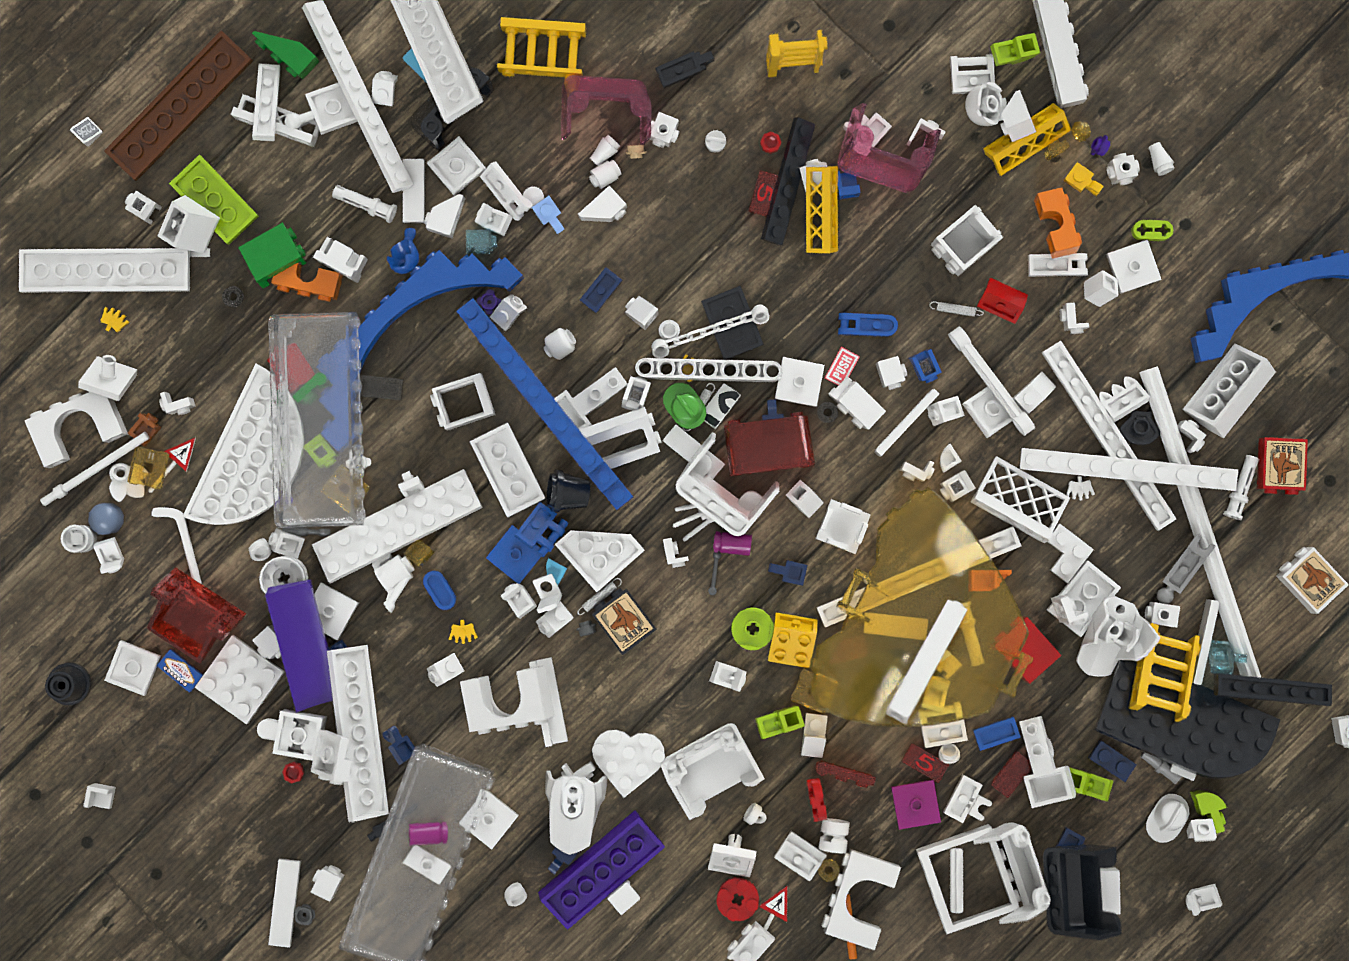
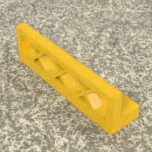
M1052 103L1032 116L1031 119L1036 130L1035 133L1012 142L1009 134L1003 135L983 148L985 155L993 161L1000 176L1071 131L1065 112ZM1061 121L1063 128L1054 132L1055 125ZM1044 133L1043 141L1035 143L1037 137ZM1028 145L1023 154H1018L1020 147ZM1006 156H1009L1010 159L1008 163L1004 166H1001L999 161L1005 158Z
M838 166L806 167V253L837 252ZM813 172H822V181L818 186L813 181ZM816 192L822 197V203L818 207L813 203V195ZM817 213L822 218V224L818 228L813 224V217ZM816 235L822 239V248H813V238Z

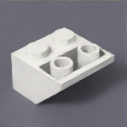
M184 195L171 202L158 237L175 248L205 253L220 218Z

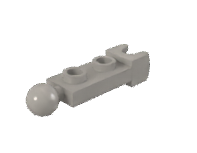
M1197 534L1162 581L1168 586L1161 588L1157 592V599L1160 603H1171L1174 599V591L1181 594L1215 548L1214 544H1210L1206 549H1202L1199 546L1201 535Z

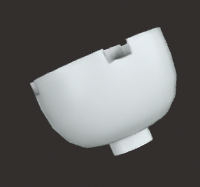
M988 82L978 85L967 95L965 101L966 112L970 120L975 124L992 126L1003 120L1001 113L1007 106L1006 98H1002L1000 94L1002 89L997 84Z

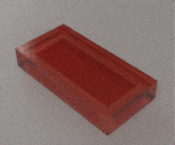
M1016 751L990 785L1009 798L1024 779V776L1031 770L1030 761Z

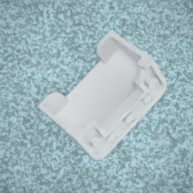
M732 723L726 724L674 752L661 763L667 783L689 820L699 817L704 813L706 800L742 781L745 786L752 787L764 780L739 730Z

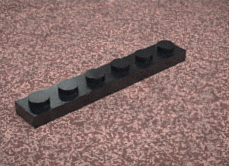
M799 117L793 119L761 236L762 240L778 246L783 245L801 179L800 167L805 165L815 128L814 123Z
M1221 673L1214 674V696L1326 707L1332 706V685Z

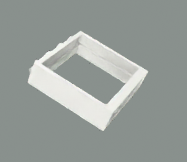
M989 824L916 849L944 931L947 934L1020 908L1018 904L1021 901L1017 889L1013 890L1011 884L1014 881L1010 869L1006 870L1004 861H1007L1003 849H999L996 841H992L989 844L1010 903L953 923L951 921L929 855L972 841L993 830Z

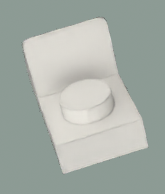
M806 713L801 750L802 756L823 757L826 742L827 715Z

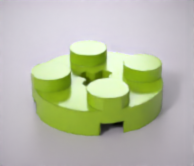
M754 607L740 611L733 619L731 626L735 641L747 650H759L771 641L774 624L770 616L762 609ZM751 623H755V626L759 627V631H755L754 635H750V631L746 630L747 626H751Z

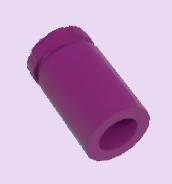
M716 531L713 544L714 552L718 553L720 551L721 553L750 556L752 535L734 536L728 532L720 533V531Z
M439 822L409 824V846L440 844L441 842L442 844H447L448 826L446 822H441V824Z

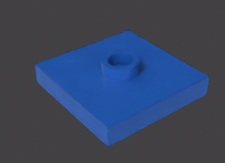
M512 525L486 559L516 583L520 584L541 558L537 553L541 547L535 544L531 549L514 537L519 529Z

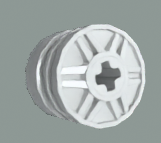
M284 555L273 558L264 565L259 581L261 589L266 594L268 587L308 580V573L302 561ZM282 572H284L285 575H290L288 583H286L285 581L281 582L280 577L283 576Z

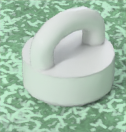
M718 130L709 132L705 139L707 149L714 153L722 151L726 145L725 135Z
M261 538L251 544L249 547L250 557L255 561H263L270 556L271 548L266 539Z
M752 803L744 814V821L750 825L753 823H764L767 819L766 814L762 812V807L757 803Z
M518 882L511 884L504 894L509 906H518L527 898L525 889Z

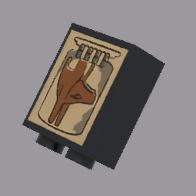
M619 588L610 595L613 599L605 603L602 601L594 607L595 612L592 615L620 653L624 655L656 631L657 628L628 589L622 590Z

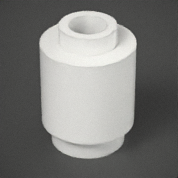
M614 160L606 161L590 171L591 176H589V179L595 188L598 186L602 189L617 180L618 176L622 173Z

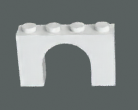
M92 392L84 395H73L69 397L68 402L63 404L62 402L55 403L49 406V410L34 412L30 414L31 418L24 420L43 466L47 468L55 467L70 460L61 439L60 431L63 421L74 412L84 411L92 417L103 442L110 443L128 435L114 400Z
M545 665L516 671L521 701L514 714L504 713L496 706L492 697L489 676L460 681L469 731H478V734H485L491 732V728L503 731L510 729L509 725L521 728L529 726L528 722L533 721L535 725L548 723L547 719L554 717Z
M850 849L849 853L844 854L842 860L844 869L842 874L839 873L836 878L835 886H838L836 894H832L828 906L831 909L829 915L825 914L822 927H824L825 934L875 950L881 932L880 927L851 916L846 907V897L850 888L863 880H871L895 888L901 867Z

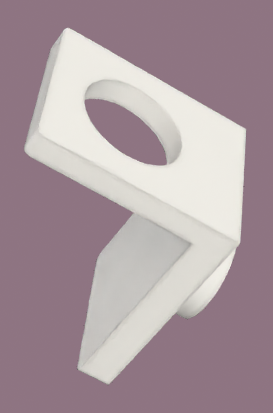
M920 118L906 145H910L919 128L939 139L943 138L945 131L938 128L939 125L934 121H925Z
M553 574L534 579L533 584L541 599L537 608L538 613L551 611L558 607L562 594ZM544 581L550 582L552 590L549 592L543 591L540 586L541 583Z

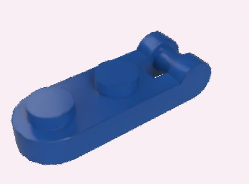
M839 313L838 320H841L840 328H838V335L888 337L893 335L898 328L897 320L891 315ZM849 321H855V328H849Z

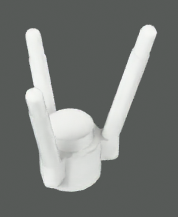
M689 504L681 507H676L675 511L688 510L697 507H695L693 504ZM698 509V513L674 523L673 527L676 528L699 517L705 520L683 538V541H687L709 523L714 522V520Z

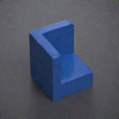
M838 171V200L859 197L861 192L860 186L857 185L855 172L840 173Z

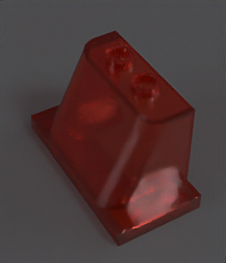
M175 567L150 593L159 601L147 629L193 660L201 663L206 658L217 639L223 641L244 619L246 613Z

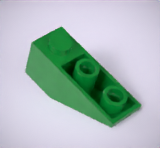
M256 31L252 32L256 38L254 42L263 50L269 49L272 52L270 56L278 64L283 62L287 65L286 71L294 78L298 75L303 80L320 62L300 42Z

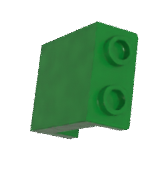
M284 223L275 226L238 247L256 282L263 289L270 285L268 279L298 262H301L302 265L306 264L304 259L306 253L300 244H296L295 239H297L295 232L291 227L287 228Z

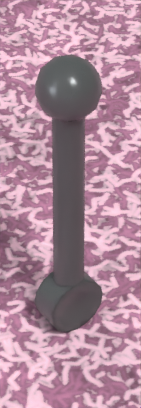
M719 551L718 553H713L712 582L708 590L710 595H715L717 592L715 584L718 560L721 558Z

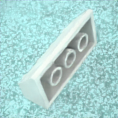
M1234 344L1183 410L1207 430L1224 438L1276 371L1266 358Z

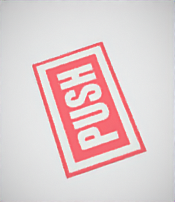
M841 347L825 379L839 386L846 376H850L860 356Z

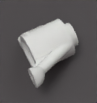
M389 554L372 563L375 575L388 592L384 605L390 613L393 612L395 602L404 587L413 578L412 572L415 570L410 560L406 556L401 558L399 554L394 558Z

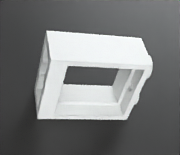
M481 373L432 389L433 394L430 397L433 406H437L440 413L437 415L440 427L444 426L447 431L495 415ZM475 383L484 412L450 423L441 394Z

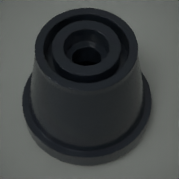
M555 469L554 473L549 475L546 493L547 507H550L551 512L587 508L590 496L589 479L564 473L563 470Z
M71 662L55 667L45 682V690L48 696L62 705L80 703L88 696L91 689V678L88 671L83 666ZM61 681L66 685L64 689H61L59 686Z

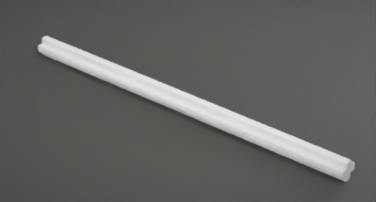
M1158 366L1139 372L1145 391L1150 396L1149 403L1157 427L1161 432L1160 436L1169 463L1191 465ZM1177 485L1194 538L1197 534L1201 535L1199 546L1202 549H1206L1210 544L1215 545V548L1203 565L1215 601L1220 603L1218 610L1241 676L1261 677L1199 488Z

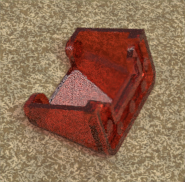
M803 412L790 413L791 417L746 423H740V420L727 421L728 425L723 426L729 477L740 476L745 473L751 474L815 466L808 416H803Z

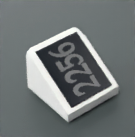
M88 117L70 129L88 147L103 133Z

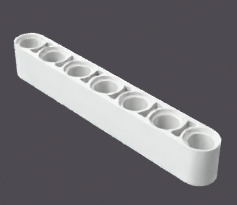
M642 358L638 360L635 366L637 374L645 379L776 382L782 377V367L774 361ZM644 363L651 365V371L647 374L640 372V367ZM664 364L672 365L671 373L663 374L661 372L662 366ZM686 364H690L694 368L690 375L682 373V368ZM729 365L736 368V373L733 376H727L724 373L725 368ZM705 366H714L715 372L709 376L703 373ZM749 366H755L758 370L757 374L753 377L745 373ZM771 366L779 370L778 375L775 377L767 375V369Z

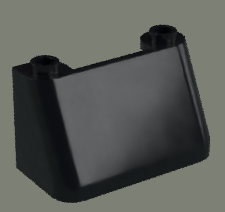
M468 66L480 94L488 98L494 91L490 78L481 70ZM431 95L412 116L411 125L415 132L439 152L446 145L442 139V132L445 129L440 121L442 115L433 95Z

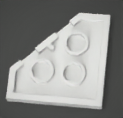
M571 530L555 544L596 592L645 551L631 534Z

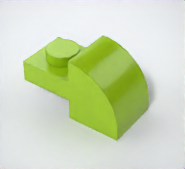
M1035 33L1018 36L1013 40L994 43L990 46L996 66L1012 63V65L1040 54Z
M799 706L780 709L755 718L761 739L805 726Z
M1070 768L1077 793L1108 801L1113 780Z
M1205 790L1190 792L1196 812L1200 815L1206 814L1207 819H1213L1216 833L1224 832L1223 825L1226 822L1222 812H1219V810L1227 808L1223 800Z

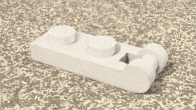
M497 162L491 163L480 175L484 183L514 220L519 221L524 216V212L532 207L531 201L524 198Z
M1074 253L1053 259L1051 254H1029L1028 277L1087 276L1088 268H1086L1085 264L1087 254ZM1072 261H1077V268H1072Z

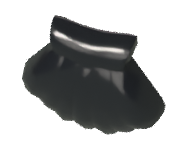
M1134 410L1131 412V417L1120 427L1122 436L1128 442L1136 445L1150 444L1161 434L1159 428L1151 419L1152 412Z

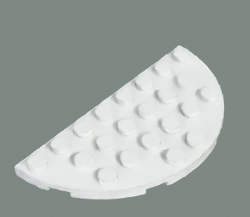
M255 364L182 517L214 525L243 522L270 509L285 495L295 480L304 454L303 446H305L302 416L295 399L284 383L264 367Z

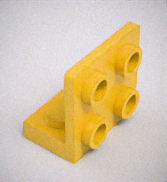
M776 612L768 661L809 668L817 636L818 619Z

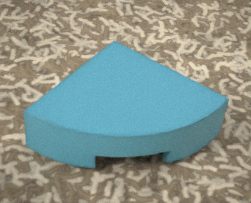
M548 558L546 564L547 575L553 574L557 585H559L567 568Z

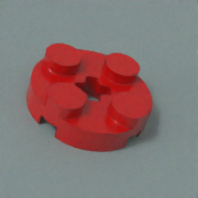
M820 779L806 780L814 822L827 820Z
M733 877L721 884L716 898L717 906L721 914L730 921H744L750 918L758 909L759 894L755 885L749 880ZM734 894L744 897L741 900V904L738 905L732 902Z

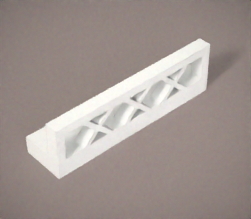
M243 94L238 108L233 107L231 115L239 121L253 125L254 112H247L244 110L247 101L255 104L256 99ZM277 107L275 133L314 147L320 132L316 121L312 119L302 123L299 130L291 129L282 123V119H285L288 114L294 112ZM309 123L316 126L313 135L303 132L301 127Z
M552 657L529 662L530 668L545 665L554 717L548 718V723L541 724L545 747L566 742L568 737Z

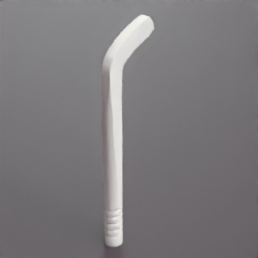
M153 508L152 516L170 517L176 520L198 604L207 602L186 519L182 517L183 513L173 508Z

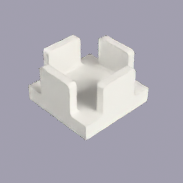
M329 237L325 239L321 249L317 250L313 256L321 264L357 283L368 260L365 256H359L353 252V249L336 240L333 241Z
M831 499L815 539L856 554L858 546L865 535L871 514Z

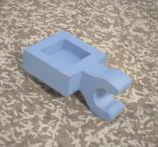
M549 195L531 207L543 225L549 222L557 234L564 230V227L556 218L561 212Z

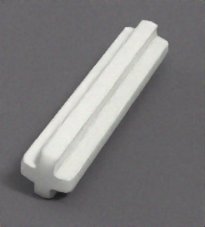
M959 848L950 850V911L952 913L963 912V850Z

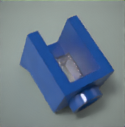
M926 349L908 358L919 381L925 380L926 383L937 379V374L941 373V369L931 349Z

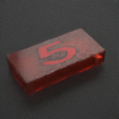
M760 170L749 212L767 217L778 175Z
M913 743L910 744L901 762L938 783L949 764L942 762L938 757Z

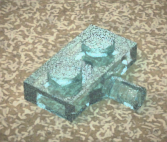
M1211 640L1208 654L1210 672L1213 674L1233 675V663H1247V654L1234 653L1230 648L1229 641Z

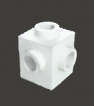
M659 112L656 120L651 121L647 131L650 133L649 136L650 140L653 141L652 144L664 148V146L670 147L671 142L675 143L679 135L677 130L679 120Z
M1126 153L1113 156L1114 159L1107 164V175L1111 179L1112 185L1132 183V180L1138 176L1140 171L1139 163L1134 159V155L1127 156Z

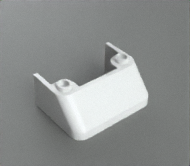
M712 432L693 455L678 478L676 490L682 497L734 536H741L746 533L778 494L779 483L775 481L763 497L755 491H747L738 499L707 475L711 468L712 460L706 452L715 442L716 434Z
M1013 822L1005 823L973 840L974 844L1002 840L1023 903L1022 907L999 920L1000 924L1030 920L1046 910L1050 903V896L1030 841L1029 832L1022 825Z

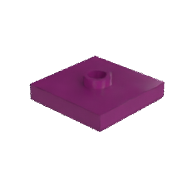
M933 779L891 786L899 830L941 823Z

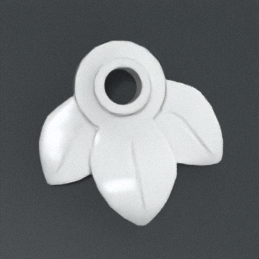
M124 463L113 465L110 469L112 482L109 487L112 497L117 502H121L126 494L134 498H142L144 496V486L141 480L149 475L147 470L140 465L128 466ZM118 471L125 473L123 477H118L116 474Z

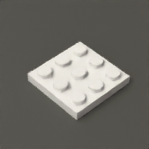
M232 635L195 688L242 722L248 724L285 671L267 658H263L256 650L235 635Z

